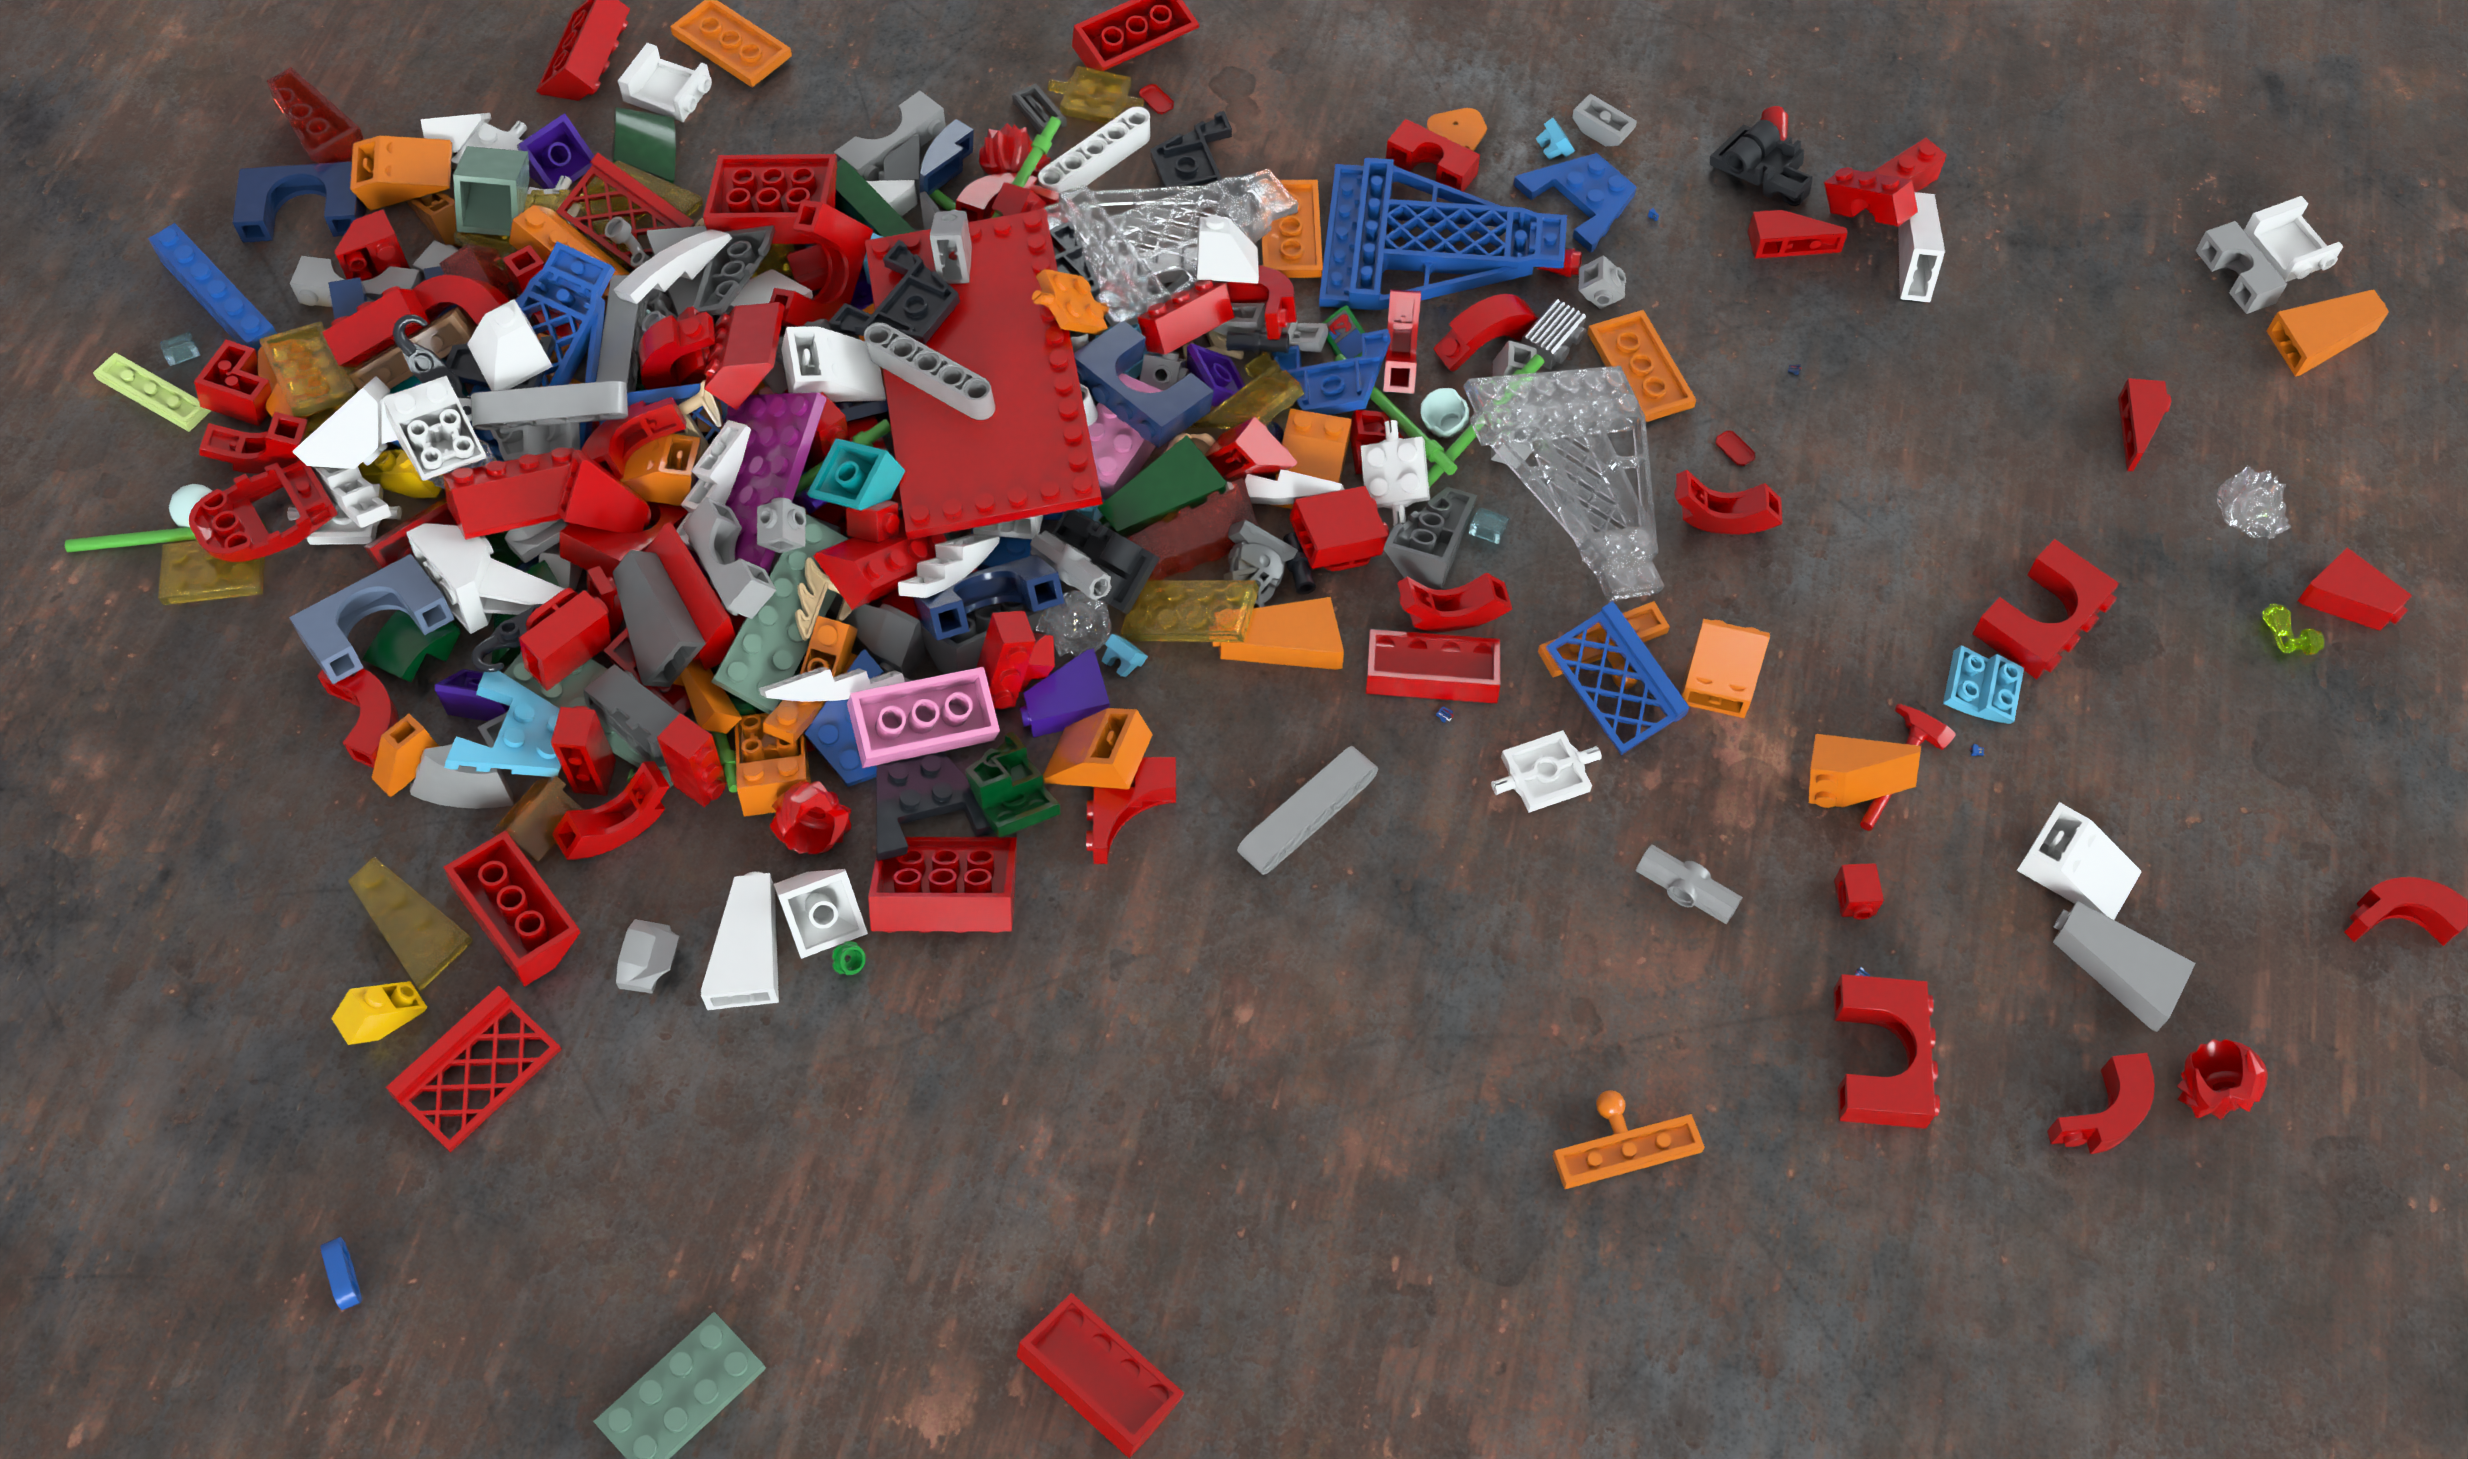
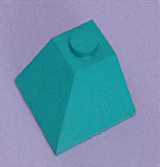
M836 438L807 495L811 498L863 510L891 499L905 473V469L887 450Z

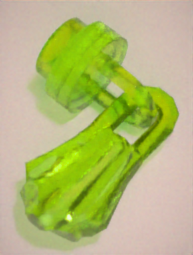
M2274 603L2264 610L2262 618L2273 632L2277 646L2282 652L2292 653L2294 650L2302 649L2305 655H2313L2324 648L2323 634L2321 631H2315L2313 628L2302 630L2299 638H2294L2291 628V612L2286 607ZM2281 636H2287L2289 639L2284 645Z

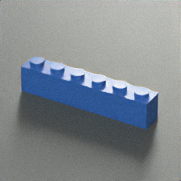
M175 223L148 238L161 263L237 343L255 349L257 360L258 351L262 345L273 341L281 342L272 324Z

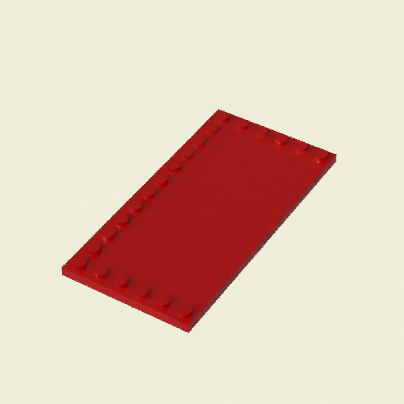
M1046 209L968 222L972 243L969 283L949 284L958 292L960 302L927 343L924 344L989 381L996 405L995 412L991 417L985 420L973 419L883 368L895 459L905 469V473L899 482L908 540L1103 504L1070 331L1060 329L1049 307L1035 304V300H1032V295L1036 290L1042 291L1036 276L1044 269L1058 271ZM931 229L865 240L875 310L905 276L886 268L883 262L884 256L898 240L903 241L913 255L917 254L931 272H936L930 241ZM955 251L949 254V259L957 260V255H954Z

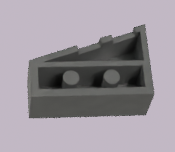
M614 664L583 689L585 704L590 709L595 710L596 714L645 761H655L658 768L665 764V760L657 737L679 713L641 685L629 671H623Z

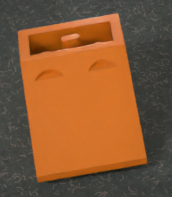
M376 136L353 143L350 190L371 211L450 189L452 142L443 139Z
M670 434L645 444L628 459L624 478L620 481L642 496L646 502L680 506L697 482L698 477L691 471L700 460L701 437Z
M1703 619L1685 671L1681 696L1688 706L1745 718L1756 687L1770 639V633L1753 627L1744 628L1726 624L1721 620Z
M1104 709L1065 727L1043 774V782L1045 784L1129 789L1153 734L1137 709Z
M768 713L741 716L742 718L735 724L737 791L744 817L776 812L772 804L779 796L789 790L791 786L800 781L811 783L805 731L794 744L763 732V722L770 715Z

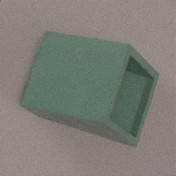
M466 146L453 174L457 232L510 236L512 220L523 213L529 185L528 151Z

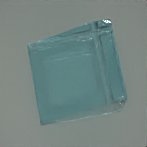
M191 331L160 342L162 353L170 366L200 356Z
M1480 507L1472 518L1469 534L1499 544L1510 518Z

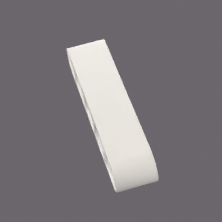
M1132 107L1048 164L1038 174L1039 186L1061 193V204L1137 151L1150 140V114L1147 109Z

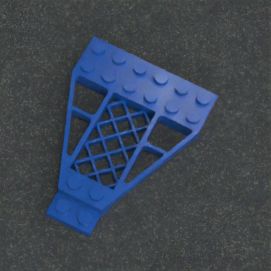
M1365 158L1364 166L1335 164L1319 306L1342 308L1347 305L1349 309L1383 310L1389 308L1390 294H1381L1383 272L1388 269L1423 272L1425 274L1424 286L1408 289L1407 291H1421V300H1426L1532 275L1533 267L1564 268L1567 215L1543 214L1520 207L1500 206L1394 166V159ZM1399 182L1431 194L1432 202L1391 199L1392 183ZM1437 198H1441L1452 203L1437 202ZM1396 220L1407 221V222L1404 223L1403 225H1401V224H1400L1398 221H1396ZM1426 222H1432L1437 224L1431 227ZM1456 224H1463L1467 226L1461 229ZM1388 225L1393 229L1389 234H1387ZM1486 226H1493L1496 228L1490 231ZM1415 227L1423 231L1417 237H1414L1409 232ZM1447 228L1453 235L1444 239L1439 233ZM1474 231H1477L1483 237H1481L1477 241H1474L1468 235H1470ZM1504 233H1505V243H1504L1500 238H1498L1499 236H1501V235L1504 234ZM1402 237L1408 243L1399 248L1393 241ZM1432 239L1437 245L1429 250L1423 243ZM1459 241L1467 246L1460 252L1453 247ZM1488 243L1497 248L1490 254L1482 248ZM1432 273L1467 275L1429 284V277Z
M558 241L543 269L529 281L524 292L515 299L528 321L533 313L542 310L546 322L532 326L535 334L549 330L550 336H553L556 340L554 350L559 362L552 364L553 367L545 371L542 379L543 387L568 385L588 347L585 383L596 382L605 311V301L601 297L615 272L612 265ZM549 310L561 316L552 319ZM570 322L573 334L558 339L555 327ZM570 344L565 355L563 356L561 347ZM555 372V374H554V376H553V378H552V380H551V382H550V384H549L546 375ZM475 385L469 396L473 393L488 392L491 389ZM593 421L581 422L580 451L591 435ZM473 428L487 458L460 468L485 466L492 461L504 462L499 451L498 442L494 439L491 431ZM398 440L391 442L394 445L402 448Z

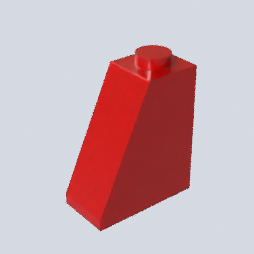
M574 449L557 509L564 522L618 533L642 532L644 527H648L651 519V510L642 496L585 453Z
M2347 547L2308 585L2297 601L2302 605L2381 631L2389 622L2395 625L2408 612V609L2404 606L2413 595Z

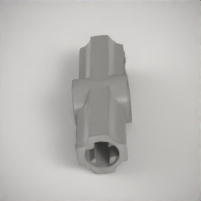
M1046 530L1034 536L1030 543L1031 554L1039 556L1058 572L1061 581L1076 587L1095 601L1109 593L1112 587L1110 585L1111 577L1098 566L1091 563L1092 559L1077 548L1065 544Z
M1654 845L1647 849L1636 869V872L1667 889L1669 897L1676 903L1684 907L1696 906L1725 924L1731 919L1743 898L1712 880L1710 873L1702 865L1693 861L1683 863Z

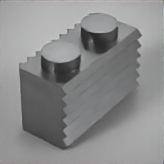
M1555 299L1524 334L1521 344L1537 348V354L1545 361L1542 366L1551 370L1556 362L1561 364L1566 359L1570 350L1569 347L1573 343L1577 345L1583 339L1586 328H1584L1586 316L1584 313H1580L1579 310L1576 311L1574 307L1570 308L1569 305H1565L1564 302Z

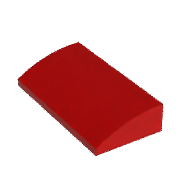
M1370 629L1366 694L1498 703L1500 691V639Z
M1072 1293L1019 1342L1016 1356L1129 1459L1160 1426L1184 1396V1392Z

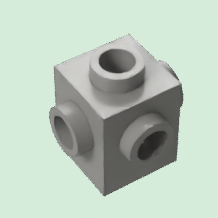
M1604 255L1579 268V292L1599 309L1625 298V273Z
M1174 351L1166 355L1149 352L1144 356L1139 381L1164 391L1189 374V369L1185 368L1187 360L1178 358L1179 353Z
M774 498L771 500V503L758 506L757 545L778 553L805 547V508L793 504L787 498Z

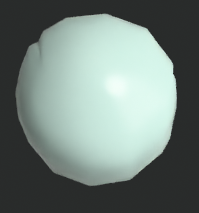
M1438 388L1427 394L1421 403L1420 414L1425 426L1439 438H1449L1463 431L1469 422V408L1467 407L1466 400L1460 397L1456 390L1452 388Z
M190 484L182 486L172 495L169 512L179 528L190 527L189 514L191 509L202 497L211 493L212 490L204 485Z

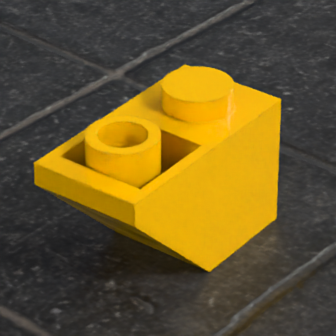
M410 981L349 989L331 1019L347 1044L352 1045L382 1039L425 1012L427 1006Z

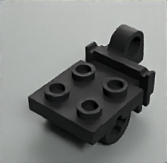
M1759 120L1752 128L1743 124L1710 155L1711 166L1757 186L1763 182V195L1772 198L1774 193L1776 194L1779 191L1782 199L1787 204L1798 206L1810 194L1813 176L1798 170L1804 161V149H1801V141L1797 140L1792 144V137L1790 136L1784 141L1780 140L1777 127L1768 120Z
M1076 510L1065 511L1052 534L1085 553L1092 559L1091 563L1098 566L1111 577L1110 585L1112 587L1109 593L1099 599L1129 614L1160 558Z

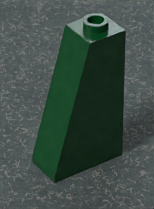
M842 158L837 162L836 210L873 229V233L879 236L888 237L916 232L846 160Z
M1186 435L1104 501L1103 504L1099 505L1097 508L1102 517L1098 521L1101 525L1126 537L1223 496L1230 490L1227 482Z

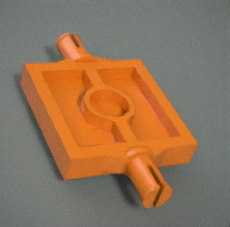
M1047 269L1042 270L1036 276L1042 291L1036 290L1032 295V300H1035V304L1049 307L1060 329L1101 335L1108 329L1103 316L1107 315L1109 306L1105 302L1094 300L1091 286L1083 276Z

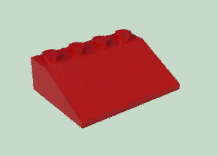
M836 154L718 155L703 215L706 229L726 232L773 225L775 233L771 244H819L815 240L794 230L793 226L801 200L823 202L835 209Z
M905 837L908 844L907 854L881 861L875 859L868 895L871 931H884L888 933L896 931H919L922 933L931 931H954L957 933L967 931H989L992 933L1012 931L1017 837Z

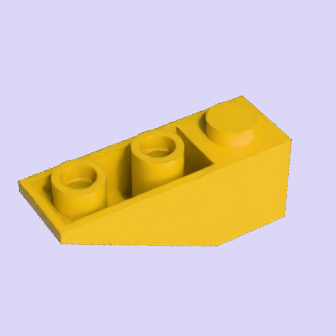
M404 450L382 451L368 466L364 462L358 465L361 476L369 483L381 484L383 489L413 498L437 497L444 486L443 474L423 481Z

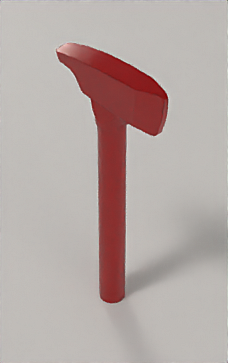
M1902 704L1896 705L1895 711L1903 716L1906 727L1910 729L1905 744L1920 746L1921 743L1927 740L1943 750L1955 737V732L1937 719L1912 707ZM1892 794L1873 799L1860 822V826L1864 830L1871 831L1874 828Z

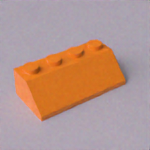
M533 205L512 220L509 243L517 250L530 245L544 263H546L558 241L612 265L615 269L613 275L631 274L550 208ZM610 281L601 297L605 301L604 314L607 308Z

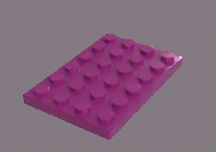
M818 392L749 395L737 410L729 405L727 408V416L723 426L730 420L745 424L751 429L742 464L731 493L725 503L726 506L732 509L742 527L735 545V561L739 558L764 568L767 574L769 573L775 551L757 545V507L771 503V500L774 498H787L793 501L827 399ZM688 549L703 575L709 577L706 569L699 563L700 558L697 552Z

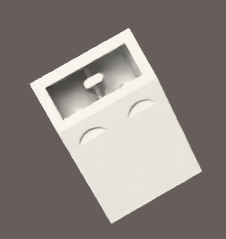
M786 327L781 350L789 393L823 392L832 402L885 401L886 396L880 366L871 361L865 341L821 327Z
M447 376L383 397L386 417L401 447L423 481L487 458Z
M2060 802L2046 821L2017 869L2018 872L2075 904L2079 901L2113 920L2142 872L2090 819Z

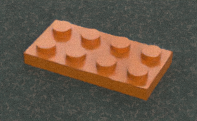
M704 0L670 26L673 36L752 88L792 57L790 47L718 0Z
M1259 180L1262 266L1275 269L1283 273L1287 278H1322L1323 262L1318 180Z
M1644 310L1589 325L1587 334L1638 424L1695 407V396Z

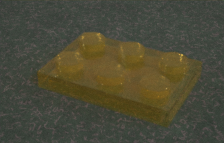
M198 541L163 544L158 598L163 605L263 594L265 557L244 562H229L208 554L203 550Z

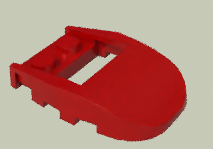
M299 459L298 462L281 468L278 462L264 467L266 472L249 478L245 473L234 478L235 485L224 491L216 489L202 497L191 509L189 526L200 546L208 554L224 561L244 562L265 557L297 545L338 514L311 466H307ZM284 487L301 517L295 520L296 525L284 532L279 533L277 530L269 534L252 502Z

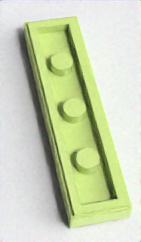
M116 352L93 372L97 380L188 432L211 412V410L200 407L199 400Z

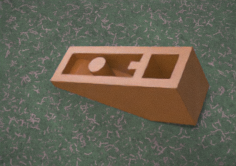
M441 191L406 201L434 237L444 245L458 247L467 241V237L474 234L457 232L455 200Z

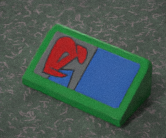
M1346 305L1322 323L1327 324L1328 336L1326 341L1335 355L1343 354L1347 359L1362 356L1361 334L1365 332Z

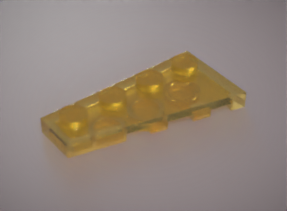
M375 857L348 880L420 992L473 942L469 934Z

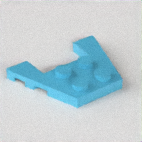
M499 670L489 673L484 672L476 695L508 705L510 708L492 748L456 736L444 768L458 770L459 765L474 766L476 771L490 772L491 768L511 769L512 774L557 777L561 764L551 745V739L560 709Z

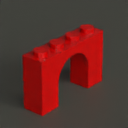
M801 200L793 229L821 245L827 256L828 275L822 290L811 299L796 291L779 288L773 289L769 303L780 302L785 306L781 324L785 327H802L807 321L814 322L820 319L830 321L844 303L851 304L866 255L865 240H870L873 229L823 202Z
M647 501L646 503L650 506L649 509L651 510L649 524L653 527L637 533H618L570 523L559 531L560 557L585 570L600 566L605 576L612 577L614 580L613 571L630 550L645 552L664 524L671 521L677 530L689 512L681 505L673 506Z
M2056 539L2036 558L2027 576L2061 600L2066 608L2068 619L2059 623H2042L2028 617L1999 597L1981 616L1972 633L2008 660L2024 667V671L2036 680L2045 670L2051 673L2058 666L2063 658L2060 654L2064 650L2068 653L2072 651L2081 639L2078 634L2082 630L2088 633L2098 621L2099 617L2096 615L2099 611L2106 613L2117 599L2113 593L2119 585L2116 580Z
M1845 974L1840 976L1834 987L1835 1021L1874 1024L1888 1029L1900 1039L1905 1047L1908 1066L1905 1072L1892 1077L1846 1074L1838 1086L1839 1121L1927 1128L1934 1117L1939 1115L1940 1097L1934 1094V1083L1938 1076L1937 1061H1932V1049L1936 1042L1935 1028L1930 1027V1016L1933 1013L1934 1000L1932 995H1928L1927 981Z

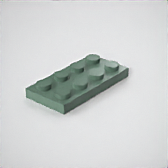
M713 1312L593 1422L626 1459H670L753 1382L766 1367L724 1321Z

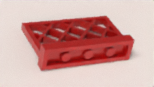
M598 152L590 161L592 164L590 169L556 210V213L634 270L636 268L630 263V257L633 256L631 251L622 252L618 249L616 243L613 242L612 245L606 241L610 239L605 234H596L593 228V221L606 219L610 221L615 217L630 216L632 224L631 234L637 241L639 235L647 234V230L695 226L693 220ZM594 177L604 182L605 193L589 195L588 185ZM609 186H610L612 189H614L615 191H614V192H610ZM625 197L628 199L629 210L613 212L611 198ZM606 199L608 213L592 215L590 201ZM585 202L587 216L574 218L567 213L574 203ZM633 204H635L640 209H634ZM649 214L653 219L654 227L637 229L635 215ZM657 221L663 224L664 226L658 227ZM588 222L589 228L582 223ZM651 248L643 249L647 255L653 254Z
M497 986L386 1086V1089L401 1106L451 1153L562 1049L510 999V996L500 986ZM510 1012L520 1019V1033L499 1034L500 1021ZM527 1026L533 1033H525V1027ZM492 1028H494L493 1034H487ZM499 1040H519V1058L498 1059ZM525 1040H542L549 1047L538 1058H524ZM478 1041H493L492 1059H471L472 1047ZM466 1053L465 1059H459ZM531 1064L527 1069L523 1071L524 1065ZM492 1065L491 1084H470L471 1066ZM497 1065H518V1077L511 1083L496 1084ZM451 1066H465L464 1084L443 1085L444 1072ZM438 1078L437 1085H431ZM490 1090V1103L483 1109H468L469 1091ZM496 1090H503L496 1096ZM464 1091L463 1109L442 1110L443 1092ZM422 1092H437L436 1110L419 1111L411 1102ZM462 1116L461 1129L449 1140L440 1131L441 1117ZM468 1116H475L468 1122ZM426 1117H435V1126Z

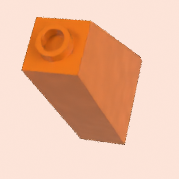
M2373 289L2279 311L2266 332L2296 377L2376 332L2389 311Z
M1331 597L1215 614V627L1210 628L1212 647H1218L1220 659L1334 670L1342 669L1344 649Z

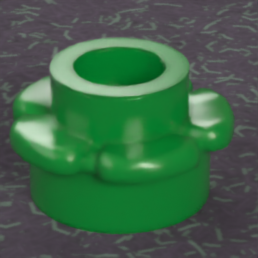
M845 941L843 945H838L832 953V958L834 959L832 966L838 974L853 975L861 971L865 965V953L858 947L856 942ZM849 955L848 961H845V957Z

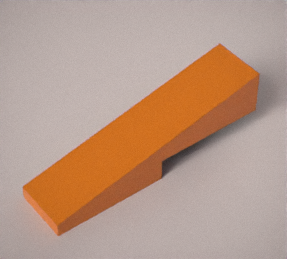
M699 659L694 662L691 661L673 684L685 686L695 718L701 728L727 734L742 717L724 689L711 682L714 677L711 669L705 671Z

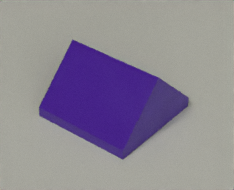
M565 113L517 144L518 151H528L529 177L544 189L555 188L560 176H564V178L565 176L569 177L573 183L586 174L592 166L590 161L593 159L594 154Z
M1192 343L1187 346V369H1189V374L1192 373L1214 390L1211 409L1208 413L1210 419L1249 407L1254 403L1251 394L1229 356Z
M462 669L435 684V692L447 715L490 721L508 712L510 706L476 695L484 672Z

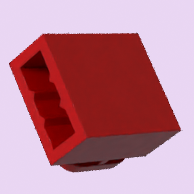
M1366 486L1295 499L1289 517L1312 569L1324 567L1330 571H1340L1364 566L1370 562L1371 557L1382 555L1385 543L1389 537L1388 526L1385 522H1382L1378 513L1377 503L1373 497H1370Z
M566 588L537 608L526 621L527 632L519 637L524 667L546 691L550 690L611 643L609 631L611 626L608 622L609 610L605 603L598 597L593 599L585 590L577 594L572 588Z

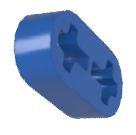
M338 1237L321 1244L324 1265L338 1307L341 1310H345L362 1302L361 1292L351 1256L344 1240Z

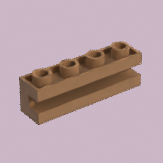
M458 305L431 321L430 325L407 338L413 343L430 349L442 359L450 353L453 345L468 343L477 326L466 311ZM395 344L356 367V370L349 377L359 390L375 376L391 389L414 374L410 371L402 350Z

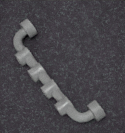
M615 217L606 225L605 235L616 244L624 243L633 255L630 261L631 265L634 268H638L651 259V257L644 252L640 243L631 234V225L622 217ZM652 288L648 292L647 304L654 308V311L649 313L643 320L642 330L644 332L665 317L672 315L675 319L677 318L676 315L669 311L672 300L662 291Z

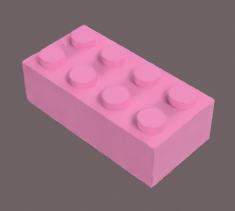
M1123 373L1118 376L1126 386L1133 390L1144 393L1162 391ZM1098 403L1096 406L1098 418L1093 424L1088 426L1101 496L1102 499H1108L1138 474L1156 446L1142 438L1136 430L1126 422L1121 421L1106 406Z
M984 667L850 693L847 702L862 768L994 741L1000 732Z

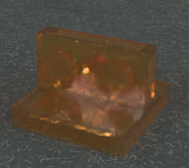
M557 776L537 780L491 832L497 836L506 830L516 845L532 860L537 862L555 844L556 840L552 833L566 811L584 809L562 790L566 784Z

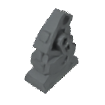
M1243 520L1232 524L1229 528L1228 537L1235 545L1230 550L1228 556L1230 571L1223 574L1225 588L1235 611L1247 610L1249 605L1253 608L1265 607L1264 602L1272 597L1275 588L1282 580L1285 561L1293 559L1298 551L1251 522Z

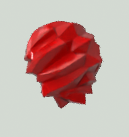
M1006 123L1000 131L988 129L987 137L984 139V146L979 151V164L982 170L989 175L1018 173L1032 150V141L1028 135L1027 127L1018 129L1015 124L1011 127ZM1047 154L1042 155L1031 176L1038 177L1039 172L1050 163L1051 158L1046 157Z
M800 781L791 786L789 790L779 796L772 804L776 814L769 825L771 830L789 850H795L798 854L809 852L808 854L818 855L825 853L835 843H842L844 833L849 832L851 829L849 819L852 809L840 804L837 794L827 791L820 781L812 783Z
M2212 1039L2208 1044H2200L2196 1052L2193 1051L2187 1056L2184 1072L2181 1073L2183 1080L2177 1085L2183 1092L2177 1100L2191 1107L2195 1118L2213 1114L2221 1120L2229 1111L2235 1112L2238 1108L2250 1112L2254 1101L2260 1102L2266 1089L2268 1080L2266 1066L2250 1047L2229 1039L2222 1041Z

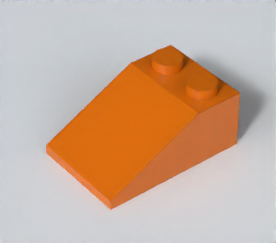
M1290 408L1282 445L1288 449L1289 453L1297 461V464L1287 471L1340 483L1350 442L1352 419ZM1279 474L1276 475L1275 481H1278ZM1293 504L1272 505L1289 509L1293 508Z
M1816 734L1811 762L1808 803L1817 804L1824 808L1834 806L1846 807L1916 787L1921 746Z

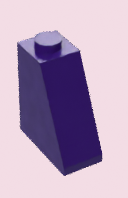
M1094 648L1087 649L1024 692L1025 706L1019 707L1023 726L1030 725L1033 738L1064 731L1066 726L1110 708Z

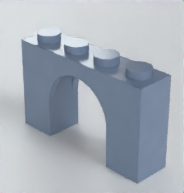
M411 554L289 617L302 642L332 684L364 668L353 646L348 641V636L354 625L365 616L380 610H400L407 613L414 620L424 635L454 620L445 597Z

